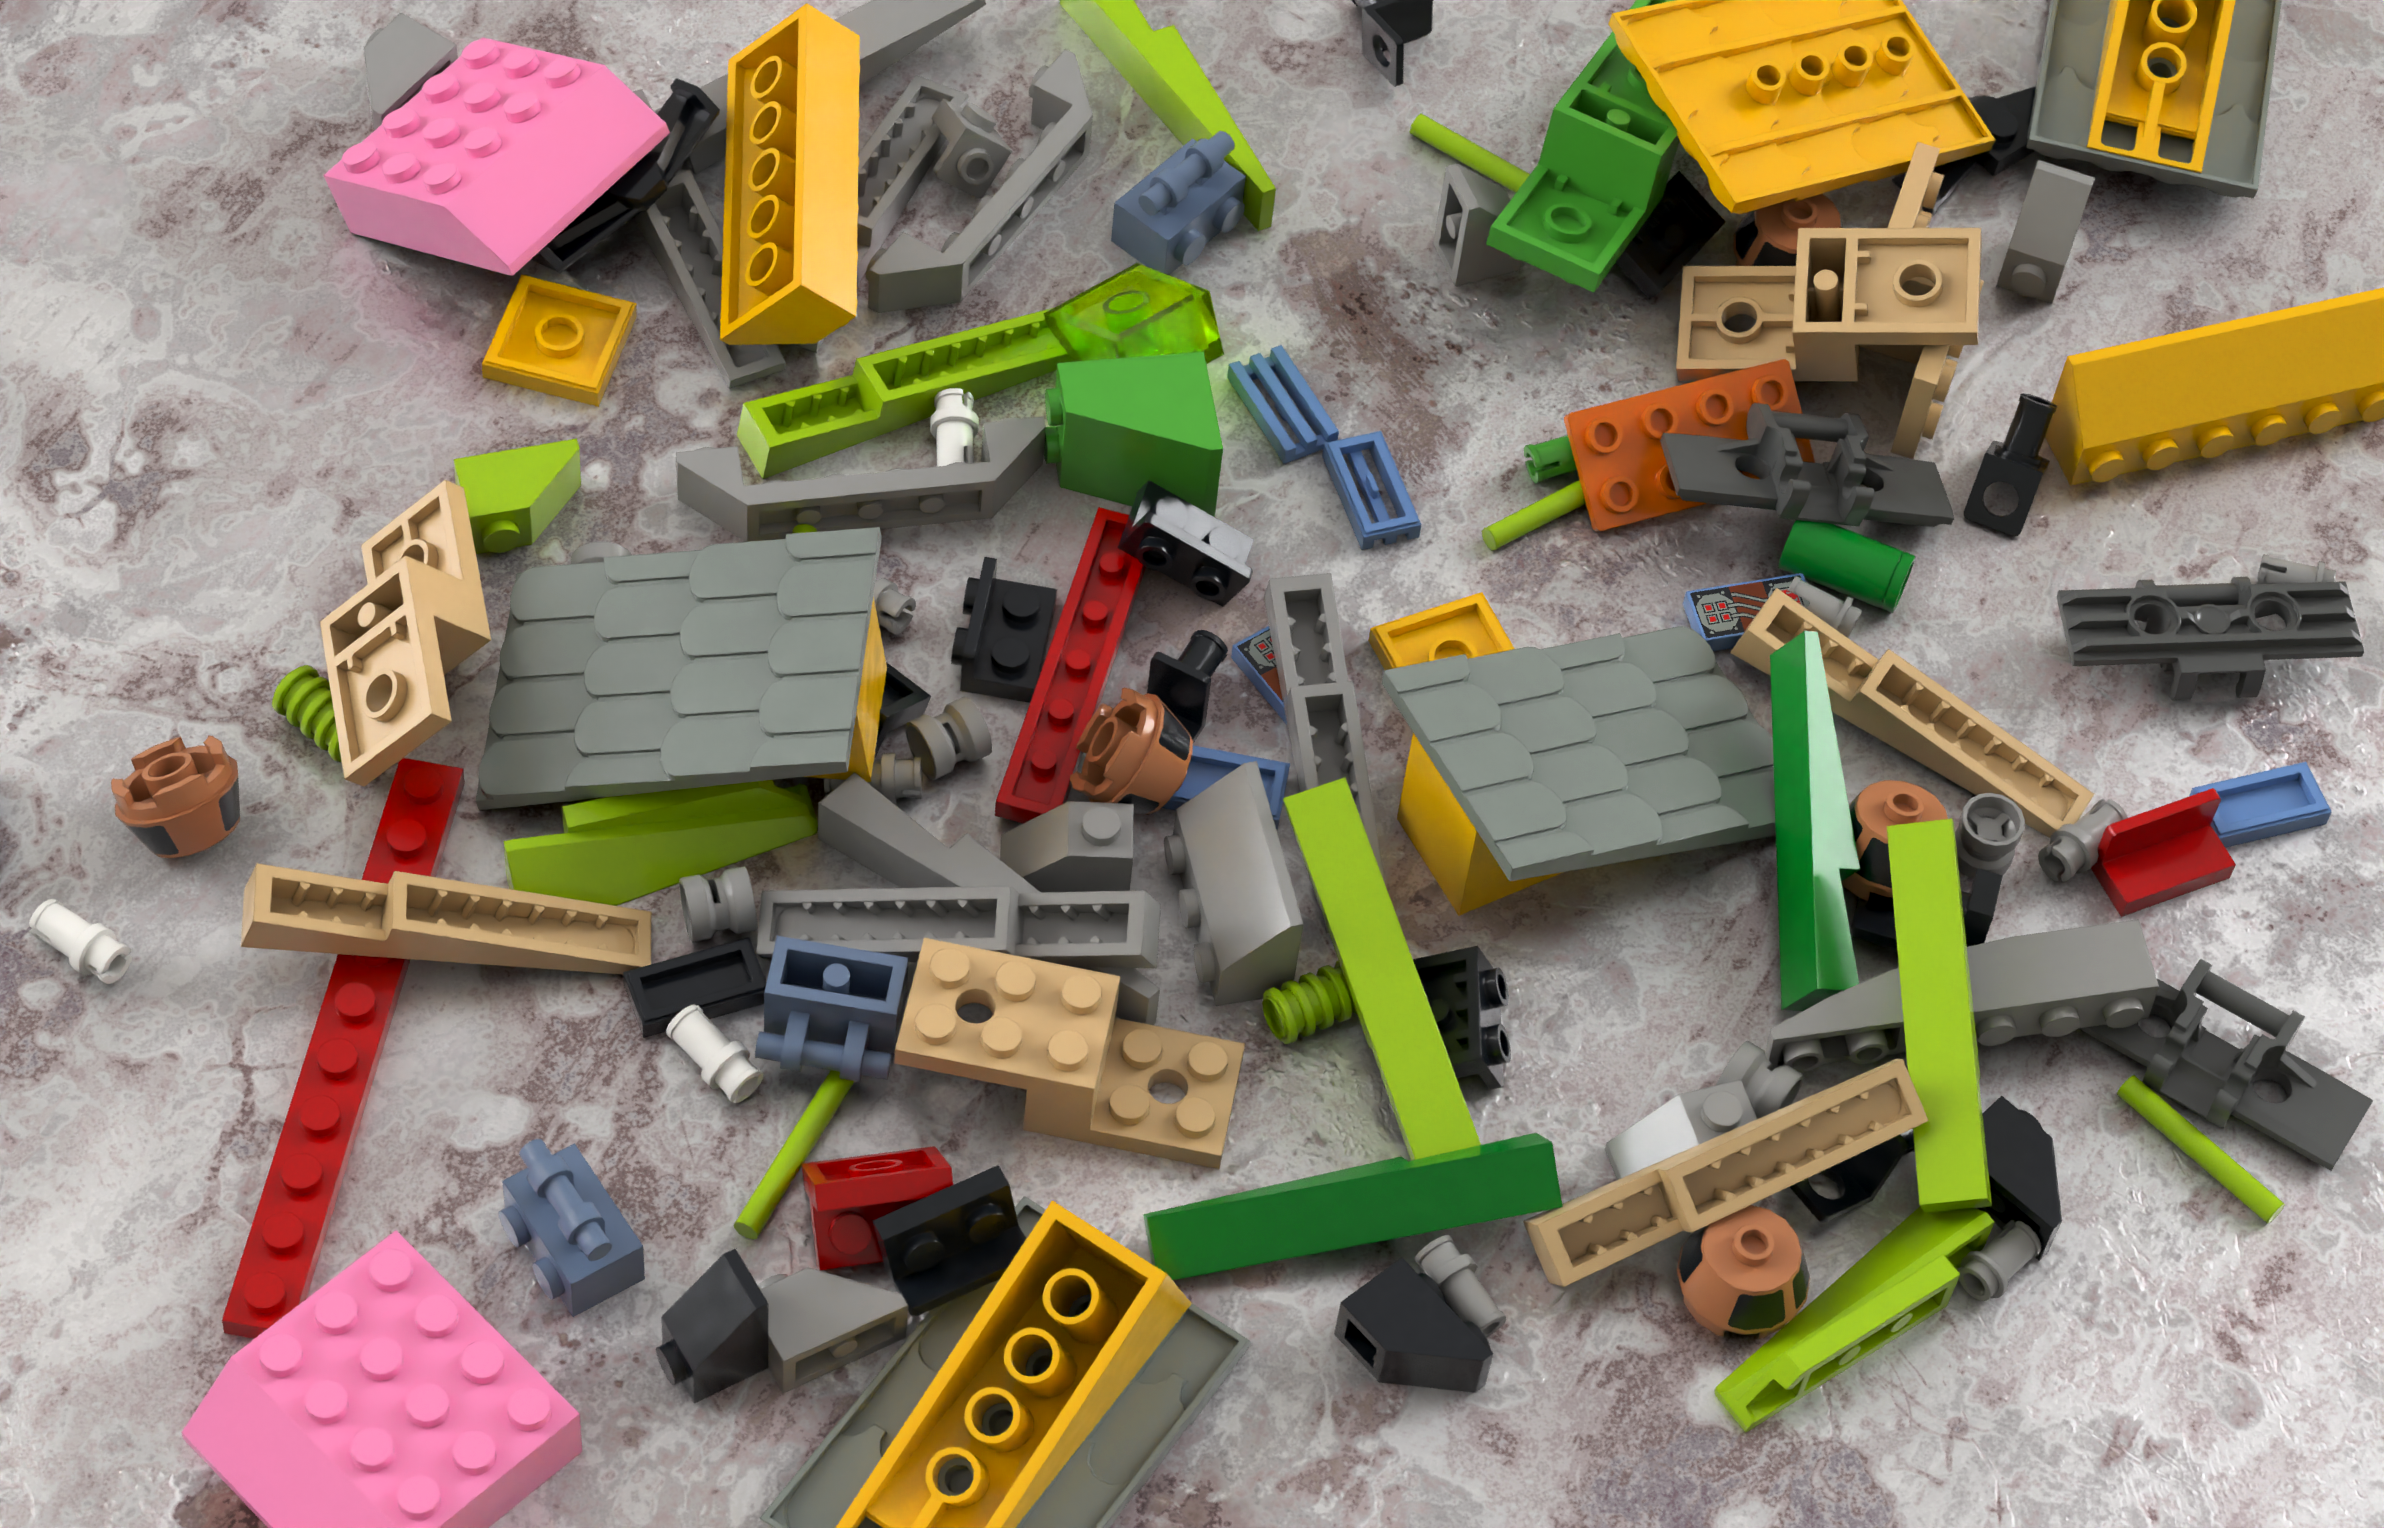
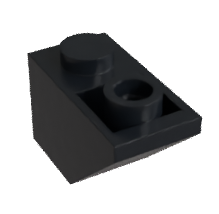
M1402 1257L1340 1302L1334 1335L1378 1382L1474 1393L1485 1386L1494 1354L1490 1349L1486 1336L1473 1322L1468 1320L1463 1322L1445 1303L1443 1293L1436 1282L1425 1273H1417Z

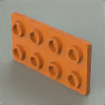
M1781 359L1565 415L1564 423L1592 529L1600 532L1708 504L1684 501L1680 496H1677L1660 442L1662 434L1674 433L1748 440L1746 423L1749 409L1753 403L1768 404L1771 411L1803 414L1789 362L1786 359ZM1795 438L1803 462L1815 463L1810 440ZM1738 470L1749 478L1760 479L1754 474Z

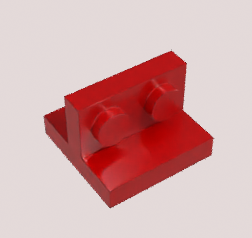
M935 1146L801 1163L804 1190L810 1199L818 1269L826 1270L883 1262L873 1220L953 1185L952 1167Z

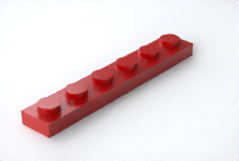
M1098 507L996 799L995 816L1025 823L1067 802L1072 787L1070 775L1078 770L1083 755L1082 751L1076 749L1077 743L1088 722L1099 708L1146 566L1140 563L1138 559L1118 548L1129 517L1128 514Z

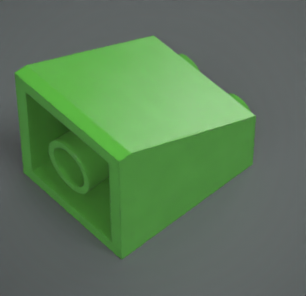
M1204 352L1057 363L1056 386L1045 391L1046 416L1050 427H1046L1044 459L1046 464L1056 463L1061 488L1133 506L1137 492L1150 480L1215 517L1223 445Z

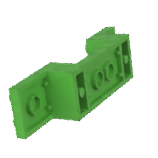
M1636 0L1630 9L1674 0ZM1613 31L1553 108L1539 163L1491 225L1486 245L1500 250L1516 260L1529 263L1562 278L1570 284L1580 286L1593 293L1661 201L1680 142L1677 129L1667 114L1650 97L1647 84L1642 75L1619 49Z

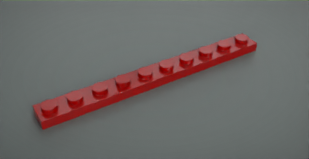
M402 758L399 761L361 880L388 884L394 871L436 877L465 784L464 768L409 758ZM337 955L224 1311L222 1324L226 1334L255 1339L307 1298L411 959Z

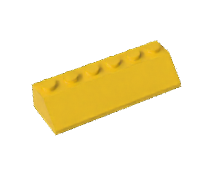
M808 3L728 60L720 340L728 345L816 344L856 317L858 304L857 225L859 210L860 36Z
M2384 287L2067 356L2052 403L2057 405V409L2052 415L2045 438L2069 485L2072 486L2090 481L2106 482L2118 475L2144 469L2160 470L2175 462L2202 456L2204 458H2214L2233 449L2256 444L2267 446L2282 438L2309 432L2321 434L2336 426L2363 420L2365 422H2374L2384 418Z

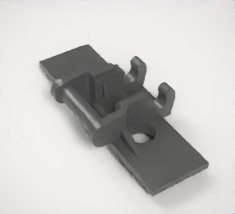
M1753 403L1749 409L1746 423L1748 440L1663 433L1660 440L1676 494L1684 501L1776 510L1778 517L1782 519L1858 527L1863 520L1935 527L1939 524L1952 525L1954 520L1953 510L1935 462L1874 455L1864 452L1869 434L1858 414L1844 413L1841 418L1771 411L1768 404ZM1795 438L1837 442L1830 462H1823V464L1803 462ZM1738 470L1754 474L1760 479L1749 478Z
M2245 576L2233 577L2231 583L2155 585L2152 579L2138 580L2135 588L2058 590L2056 596L2072 666L2160 663V667L2163 668L2164 672L2174 671L2173 683L2169 690L2171 700H2191L2199 674L2240 673L2239 681L2235 688L2237 698H2254L2258 696L2262 687L2266 671L2264 660L2362 657L2364 653L2346 581L2251 584L2250 579ZM2277 614L2284 620L2286 628L2270 630L2260 625L2256 618ZM2135 620H2138L2139 627L2135 623Z
M2203 959L2198 961L2180 991L2157 979L2159 988L2150 1014L2159 1016L2168 1023L2171 1030L2166 1037L2158 1038L2146 1034L2139 1027L2138 1022L2124 1028H2111L2106 1024L2078 1028L2146 1066L2147 1070L2142 1082L2167 1098L2222 1129L2231 1115L2330 1171L2334 1168L2373 1102L2372 1099L2286 1051L2302 1025L2305 1016L2294 1010L2288 1015L2210 971L2212 965ZM2199 994L2276 1038L2270 1039L2263 1034L2259 1037L2255 1034L2244 1049L2233 1046L2208 1032L2202 1026V1020L2208 1008L2203 1005L2204 1001L2195 996ZM2259 1079L2273 1080L2283 1087L2287 1099L2279 1103L2265 1101L2255 1092L2253 1082Z

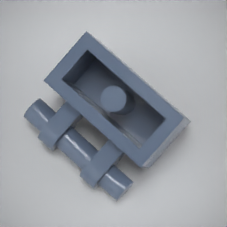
M1219 131L1209 140L1200 139L1196 141L1192 138L1114 202L1111 241L1165 279L1182 264L1189 265L1194 262L1201 254L1204 246L1221 231L1223 233L1231 231L1240 221L1245 210L1243 196L1246 180L1244 174L1223 160L1235 148L1231 136L1224 131Z
M777 936L764 991V1032L760 1031L758 1034L755 1058L780 1062V1069L801 1072L802 1066L840 1072V1079L860 1082L862 1076L887 1080L892 1053L895 1054L907 997L909 957Z
M535 1139L525 1144L520 1150L519 1155L528 1168L502 1181L505 1208L500 1210L498 1214L502 1227L512 1244L517 1248L525 1244L536 1260L532 1264L533 1271L546 1296L551 1300L559 1296L572 1317H575L644 1280V1247L575 1143L553 1155L542 1139Z

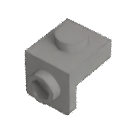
M943 99L931 119L950 143L934 166L933 172L940 180L976 198H981L1009 158L1012 150L994 129L997 123L996 119L985 110L972 103H967L965 108L962 109Z

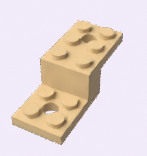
M1917 142L1887 228H1929L1933 214L1922 211L1923 206L1934 209L1944 175L1933 172L1940 148ZM1914 277L1907 280L1901 288L1910 295L1920 296L1930 292L1935 284L1927 278ZM1980 280V293L1983 287L1984 280ZM1860 345L1862 348L1917 364L1890 451L1891 453L1914 459L1921 436L1933 439L1944 406L1933 402V399L1945 402L1958 363L1947 357L1949 355L1959 358L1964 345Z
M1798 228L1796 266H1683L1676 363L1678 381H1698L1786 359L1790 364L1794 381L1858 382L1860 345H1978L1981 228ZM1914 277H1924L1935 284L1930 292L1920 296L1910 295L1901 288L1907 280ZM1738 314H1746L1756 320L1751 329L1740 333L1732 332L1724 326L1730 317Z
M447 480L437 485L361 545L368 585L320 621L344 779L363 787L452 722L444 675L491 641L465 491L463 487Z
M924 938L895 1047L894 1063L1026 1089L1023 1130L1220 1169L1245 1043L1116 1018L1120 976ZM979 1003L988 1007L992 1011L993 1016L982 1023H969L960 1018L957 1011L963 1005ZM1159 1083H1172L1183 1090L1185 1097L1176 1103L1167 1104L1153 1098L1149 1090Z

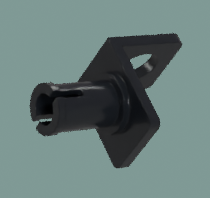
M1351 0L1362 9V54L1394 87L1403 84L1404 43L1431 33L1433 0ZM1389 50L1390 62L1384 56L1383 51Z
M2021 393L2019 397L2020 402L2005 441H1993L1985 452L1963 512L1964 517L1968 520L2012 536H2018L2022 532L2040 481L2050 463V460L2038 454L2052 415L2057 409V405L2026 393ZM2006 482L2015 488L2019 497L2018 506L2015 511L2008 515L2000 516L1993 514L1987 509L1983 499L1984 491L1992 483Z
M1197 630L1193 633L1190 642L1178 660L1162 652H1156L1150 662L1147 693L1157 695L1190 733L1193 743L1206 725L1211 676L1219 664L1227 657L1226 653L1228 652L1226 644L1217 635L1206 630Z
M1913 1129L1817 1173L1829 1177L1837 1184L1841 1193L1840 1198L1829 1199L1819 1195L1809 1184L1808 1178L1790 1186V1189L1815 1218L1823 1223L1871 1202L1901 1157L1915 1152Z

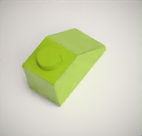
M577 438L454 459L455 483L463 487L465 491L476 554L487 552L502 553L516 547L532 545L581 487L580 449Z

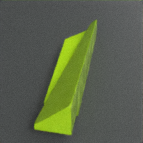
M773 780L604 797L562 806L564 833L503 841L506 878L509 889L618 906L679 884L680 878L704 875L815 835L818 831V822L806 785L798 784L794 787L782 789L775 786Z
M1921 1207L1917 1208L1795 1316L1793 1320L1787 1323L1718 1384L1714 1390L1716 1397L1746 1433L1948 1306L1961 1275L1957 1269L1961 1267L1962 1259L1970 1251L1980 1252L1985 1247L1995 1223L1987 1212L1974 1208L1924 1213Z

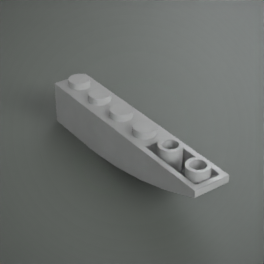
M2139 919L2013 936L1967 947L1976 1040L1985 1046L2000 1045L2014 1037L2041 1033L2048 1037H2060L2070 1034L2078 1028L2105 1024L2111 1028L2128 1027L2142 1019L2149 1018L2159 988ZM1899 968L1832 995L1771 1028L1765 1054L1767 1060L1773 1063L1772 1070L1779 1066L1788 1065L1802 1073L1814 1070L1826 1063L1851 1060L1854 1063L1866 1064L1878 1061L1886 1055L1905 1053L1906 1044Z

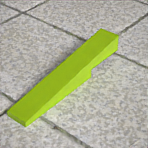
M1060 0L1059 4L1183 146L1192 138L1196 141L1200 139L1209 140L1219 131H1224L1231 136L1235 148L1223 160L1246 176L1243 196L1245 210L1243 215L1257 231L1270 228L1272 225L1276 187L1176 27L1171 25L1153 31L1134 0Z
M1069 304L856 358L853 375L745 402L742 407L737 437L762 479L931 417L936 411L934 398L942 390L950 388L963 389V395L970 392L975 401L1057 370V363L1077 362L1093 357L1096 346Z
M1346 777L1283 798L1286 812L1369 1048H1372L1410 1160L1481 1145Z
M1951 818L1887 826L1907 1067L1929 1120L1913 1128L1919 1205L1924 1213L1990 1207L1992 1202L1979 1086L1980 1069L1954 821Z

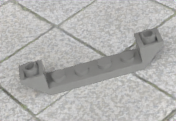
M1065 49L1050 67L1042 66L1030 84L1029 96L1033 98L1031 124L1043 130L1036 148L1025 160L1019 158L1013 163L1000 189L993 197L986 195L979 202L971 222L960 234L957 232L952 233L945 241L941 251L905 232H902L887 250L884 248L879 249L870 260L865 275L866 280L869 281L868 308L877 313L961 302L1090 154L1093 115L1074 53Z
M1011 417L1001 421L983 422L981 462L979 463L955 462L947 466L918 469L894 468L885 472L856 475L833 474L824 478L806 480H771L755 485H744L738 446L724 448L702 447L693 451L676 452L677 496L679 501L745 542L786 539V534H792L793 528L799 524L812 525L819 532L873 527L889 529L989 519L998 513L1043 464L1046 432L1044 417L1024 419Z

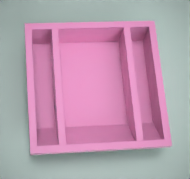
M482 37L480 40L467 45L463 49L462 55L442 73L428 79L423 84L422 90L404 106L389 113L383 119L382 125L366 139L346 150L342 155V159L323 176L350 233L513 276L670 134L667 124L605 65Z
M397 1230L231 1356L182 1431V1437L188 1445L268 1528H489L582 1452L580 1413Z

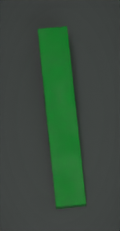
M1803 631L1770 655L1781 1010L1804 1011L1832 995L1859 984L1841 881L1859 871L1860 865L1818 632Z
M1532 1133L1407 1161L1403 1157H1396L1143 1214L1152 1265L1167 1273L1172 1280L1551 1210L1561 1208L1563 1205L1552 1141L1537 1133Z

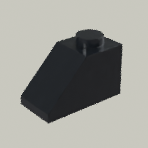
M2001 1096L1982 1113L1992 1206L1977 1209L1987 1212L1995 1224L2002 1230L2010 1220H2014L2015 1223L2021 1221L2028 1225L2040 1240L2041 1252L2035 1256L2040 1261L2049 1252L2062 1222L2053 1138L2043 1130L2041 1124L2033 1115L2027 1111L2017 1109Z
M735 1248L724 1253L661 1317L662 1345L656 1347L657 1358L669 1382L672 1385L682 1382L694 1404L768 1369V1302Z

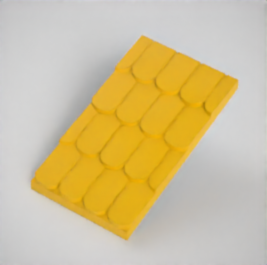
M1674 0L1612 13L1608 23L1615 34L1619 49L1627 60L1636 66L1647 84L1650 97L1667 114L1677 129L1678 138L1682 146L1690 156L1697 160L1708 177V183L1713 194L1730 213L1744 214L1793 198L1799 201L1862 181L1874 182L1907 172L1917 142L1940 148L1935 167L1989 151L1995 142V138L1902 0Z

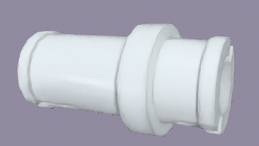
M945 389L938 392L934 398L936 411L930 418V432L937 439V467L947 466L955 462L974 463L973 438L978 434L979 417L972 411L974 397L970 392L963 395V389Z
M55 898L43 902L31 917L29 927L32 928L29 931L30 934L44 940L68 956L70 966L85 976L95 974L104 983L112 984L119 980L129 968L132 961V956L130 955L132 950L125 944H120L116 941L117 938L114 931L102 923L91 925L65 908Z
M692 1004L684 1008L669 1023L666 1029L667 1036L670 1039H674L702 1068L701 1078L712 1089L721 1088L731 1102L739 1103L743 1101L761 1084L764 1073L749 1061L750 1051L740 1041L731 1042L710 1021L698 1005Z

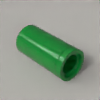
M1795 520L1784 546L1778 569L1791 574L1801 573L1806 580L1894 613L1909 579L1916 556L1835 524Z

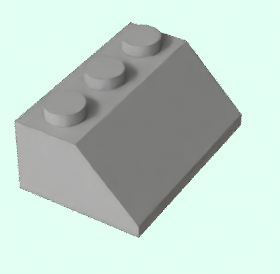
M1257 761L1242 764L1177 808L1173 835L1165 836L1164 838L1168 870L1171 875L1180 873L1184 888L1179 891V908L1182 922L1185 928H1195L1199 943L1194 944L1193 948L1197 977L1200 983H1210L1216 1006L1263 999L1265 990L1276 987L1281 991L1283 983L1294 980L1303 930L1302 917Z

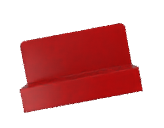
M2214 788L2112 823L2105 828L2097 848L2098 860L2091 867V870L2121 917L2231 877L2236 864L2211 827V822L2221 802V798Z

